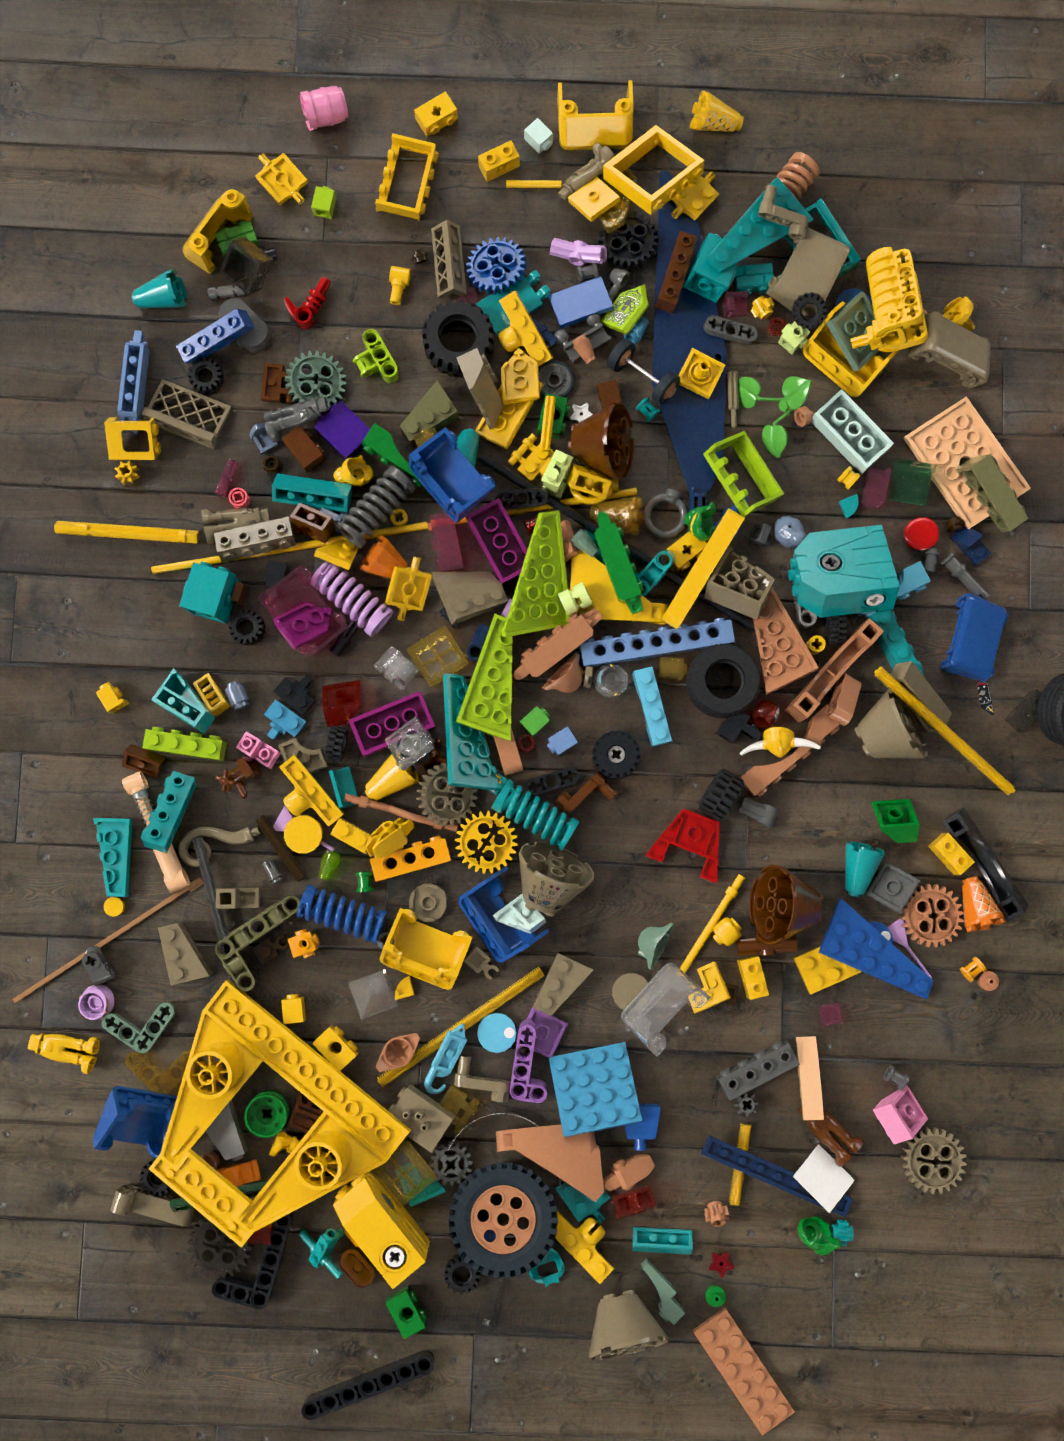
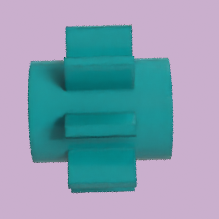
M837 1219V1224L831 1225L832 1237L838 1238L841 1246H847V1241H853V1226H848L847 1220Z

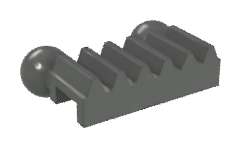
M593 314L586 319V322L590 326H594V328L584 333L587 338L589 337L594 353L597 349H601L604 345H608L611 342L610 335H607L603 329V324L600 323L601 317L599 314ZM558 330L554 335L558 338L556 343L563 346L571 362L576 364L579 360H583L573 348L572 341H568L569 334L567 331Z

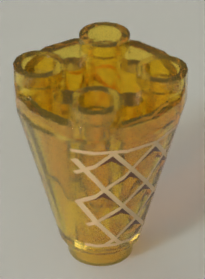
M629 497L592 505L590 519L598 523L597 514L603 511L607 513L611 523L615 522L617 527H621L622 532L630 535H639V523L643 522V512L640 511L643 499L642 497Z

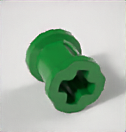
M356 872V876H358L357 892L374 891V888H372L373 872Z

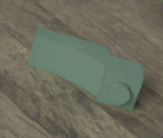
M646 1258L641 1265L659 1293V1315L666 1322L670 1321L674 1325L685 1314L683 1307L673 1297L677 1293L675 1287Z

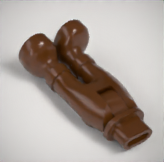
M801 1105V1107L798 1109V1111H799L801 1114H802V1105ZM823 1109L824 1120L805 1121L812 1133L832 1153L835 1152L836 1158L834 1162L838 1167H841L852 1158V1155L841 1146L830 1134V1131L842 1143L844 1142L853 1154L857 1153L862 1147L864 1140L860 1136L851 1137V1134L843 1128L840 1122Z

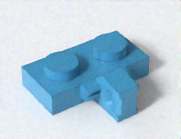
M276 699L264 714L272 720L270 723L272 728L267 736L273 740H276L280 733L285 735L286 732L296 738L307 723Z

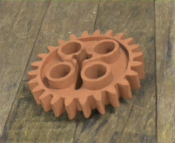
M926 884L924 889L923 886H918L919 892L917 890L914 892L903 910L904 916L899 917V919L905 920L901 927H907L908 929L905 934H912L911 940L918 938L917 944L922 945L924 942L926 947H929L931 943L933 947H938L939 942L940 945L945 946V940L952 942L951 935L958 936L955 932L956 929L962 930L958 925V922H964L963 919L959 918V915H963L964 912L958 911L962 904L955 903L958 897L951 898L953 891L946 892V887L939 889L938 884H934L933 887L930 884ZM939 900H942L944 904L941 910L936 906ZM921 901L925 906L922 912L917 908L918 903ZM932 913L935 914V917H932V918H929V917H928L929 914H932ZM944 919L946 926L941 930L939 922ZM922 921H925L927 924V928L924 931H921L919 927Z

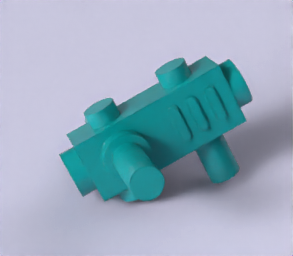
M332 1228L327 1229L316 1243L305 1229L302 1230L299 1236L310 1248L311 1255L308 1260L315 1268L326 1266L337 1280L343 1276V1272L334 1264L330 1255L333 1254V1249L338 1239L344 1236V1232L341 1229L337 1231Z

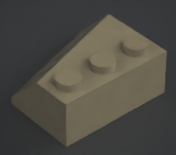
M729 546L707 583L704 598L757 620L764 608L775 579L758 566H752L747 562L748 559L746 557L737 555L734 549Z

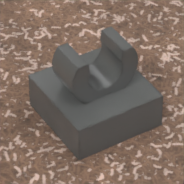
M754 524L748 542L753 545H770L767 538L768 536H773V532L770 531L771 526L767 524Z

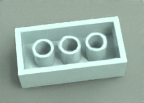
M842 389L812 417L811 423L861 475L894 444Z

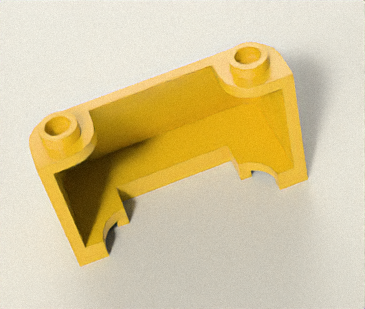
M234 189L227 190L216 200L183 246L185 257L210 275L216 267L211 260L214 254L208 247L216 238L215 233H218L227 221L236 226L238 221L250 222L253 218L247 199L243 194Z
M400 908L382 949L380 962L390 968L440 988L452 989L473 937L464 931L454 932L453 935L447 934L417 922V917L412 910Z

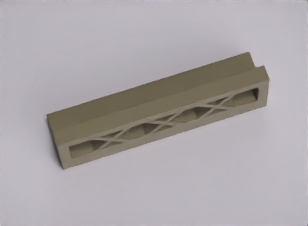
M445 220L431 228L437 295L441 299L451 293L461 297L467 294L460 225ZM442 230L443 234L439 240L438 232ZM444 246V252H443L442 256L440 257V251H441L442 247ZM446 263V269L442 274V267ZM447 280L448 288L443 290V286Z

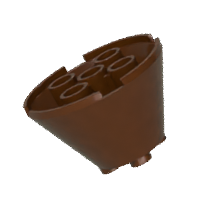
M615 402L581 422L572 424L571 440L568 441V450L573 453L575 461L615 480H622V477H627L634 455V438L630 437V428H633V424L625 404Z
M768 865L761 870L762 874L759 879L754 880L751 888L749 916L751 925H755L758 932L756 936L762 942L773 945L779 944L815 924L821 923L822 893H818L816 889L782 866Z

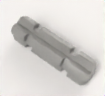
M236 284L235 287L233 285L220 286L218 289H215V287L208 288V297L210 299L234 297L235 294L242 296L245 294L243 284Z

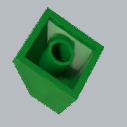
M910 799L871 802L879 828L883 833L897 843L917 842L920 824Z

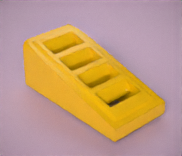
M209 673L193 683L206 707L215 717L231 707ZM210 682V684H209L208 686H206L205 688L201 689V687H202L203 685H205L206 683ZM211 689H214L212 692H210L209 694L205 695V693H207V692L210 691ZM216 695H218L217 698H215V699L212 700L211 702L209 701L210 699H212V698H214Z

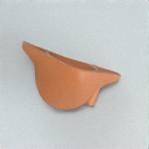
M575 653L560 666L542 689H556L565 693L576 691L581 685L582 675L585 673L579 665V653Z
M418 1034L403 1035L389 1040L381 1052L376 1065L377 1070L384 1072L407 1065L412 1059L420 1040Z

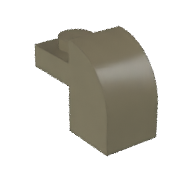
M261 888L216 889V909L260 908Z

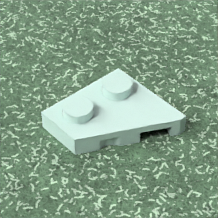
M523 894L493 915L497 922L530 934L546 923L545 918L539 911H531L525 907L526 902L523 899Z

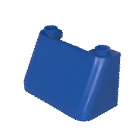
M445 427L409 454V468L455 523H458L495 489V482L491 476L480 475L457 448V436L452 431L449 432Z
M965 593L957 600L956 607L960 608L956 613L958 619L951 647L946 653L948 656L946 661H942L940 670L986 682L995 673L993 665L1003 625L1006 624L1009 614L1006 613V608L974 594Z
M123 1086L114 1087L108 1096L93 1137L94 1149L107 1151L112 1147L113 1140L146 1145L150 1156L157 1159L161 1153L177 1097Z

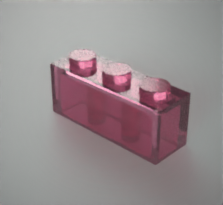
M446 512L430 515V521H427L429 532H433L434 535L431 543L433 551L437 550L438 558H435L437 570L441 569V572H450L464 569L454 521Z

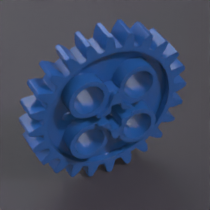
M497 237L496 241L493 242L492 238H489V243L483 240L482 247L476 245L477 251L471 250L472 256L468 257L469 263H466L468 269L466 271L470 282L473 283L475 288L479 287L480 292L485 289L486 293L489 294L493 290L494 295H496L497 291L500 290L504 294L505 288L511 291L510 286L517 287L516 280L522 281L521 275L526 274L524 269L527 268L523 249H520L518 243L514 245L513 240L507 242L505 237L500 241L499 237Z

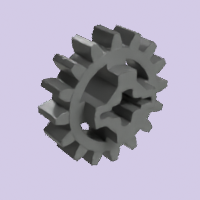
M457 1141L456 1145L451 1144L449 1150L456 1152L447 1153L446 1151H449L447 1150L448 1146L442 1142L441 1149L436 1147L434 1150L436 1154L431 1155V1159L434 1160L429 1164L430 1167H434L431 1174H437L436 1181L443 1179V1185L447 1181H450L451 1186H453L454 1181L461 1184V1178L466 1179L468 1176L466 1172H471L472 1170L468 1166L473 1164V1160L468 1159L471 1156V1152L465 1153L466 1146L460 1148ZM461 1157L464 1159V1168L460 1165L459 1160ZM439 1158H440V1161L443 1162V1166H442L441 1169H439V1166H438V1159H439ZM456 1158L454 1166L447 1167L448 1160L451 1162ZM449 1173H454V1174H456V1175H455V1176H448L447 1174H449Z

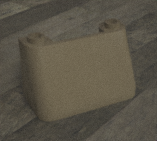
M807 227L804 239H793L796 247L783 273L770 280L766 294L790 311H792L794 301L798 299V296H802L806 292L819 294L825 301L850 251L848 246ZM808 303L802 308L803 316L817 312V307L812 303Z
M934 311L926 314L928 339L922 344L912 346L908 357L915 361L919 357H924L928 363L936 361L960 374V380L963 381L962 385L968 389L986 383L990 373L991 343L989 340L943 317L939 312ZM918 329L917 337H920L921 332L920 329Z

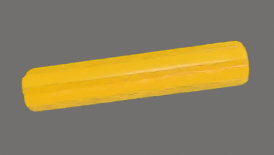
M546 396L540 442V451L543 452L550 451L556 397Z

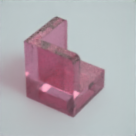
M748 291L726 292L723 299L725 317H742L747 315L746 300Z

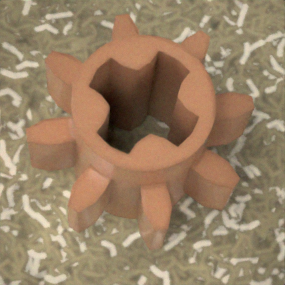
M720 1201L710 1202L707 1205L708 1208L704 1209L706 1222L711 1221L713 1227L723 1226L726 1220L729 1219L727 1205L722 1206Z

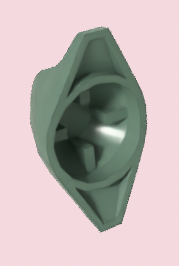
M669 923L664 927H648L641 932L638 938L640 948L638 955L647 959L650 970L654 969L674 929V923Z

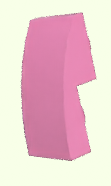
M247 731L236 746L237 749L272 769L281 755V752Z

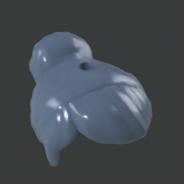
M782 516L775 522V540H778L787 548L798 547L807 536L804 526L797 518Z

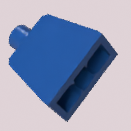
M639 1104L642 1122L625 1125L627 1139H635V1150L637 1151L647 1150V1139L656 1138L660 1116L659 1104Z

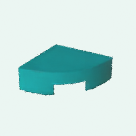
M857 494L838 502L845 519L851 517L858 507Z

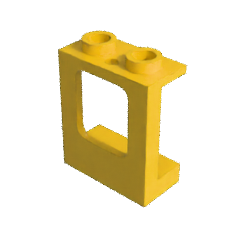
M109 417L104 422L109 460H155L161 453L160 442H157L159 427L158 424H155V417H152L149 421H117V417ZM145 430L148 433L149 451H125L122 431Z

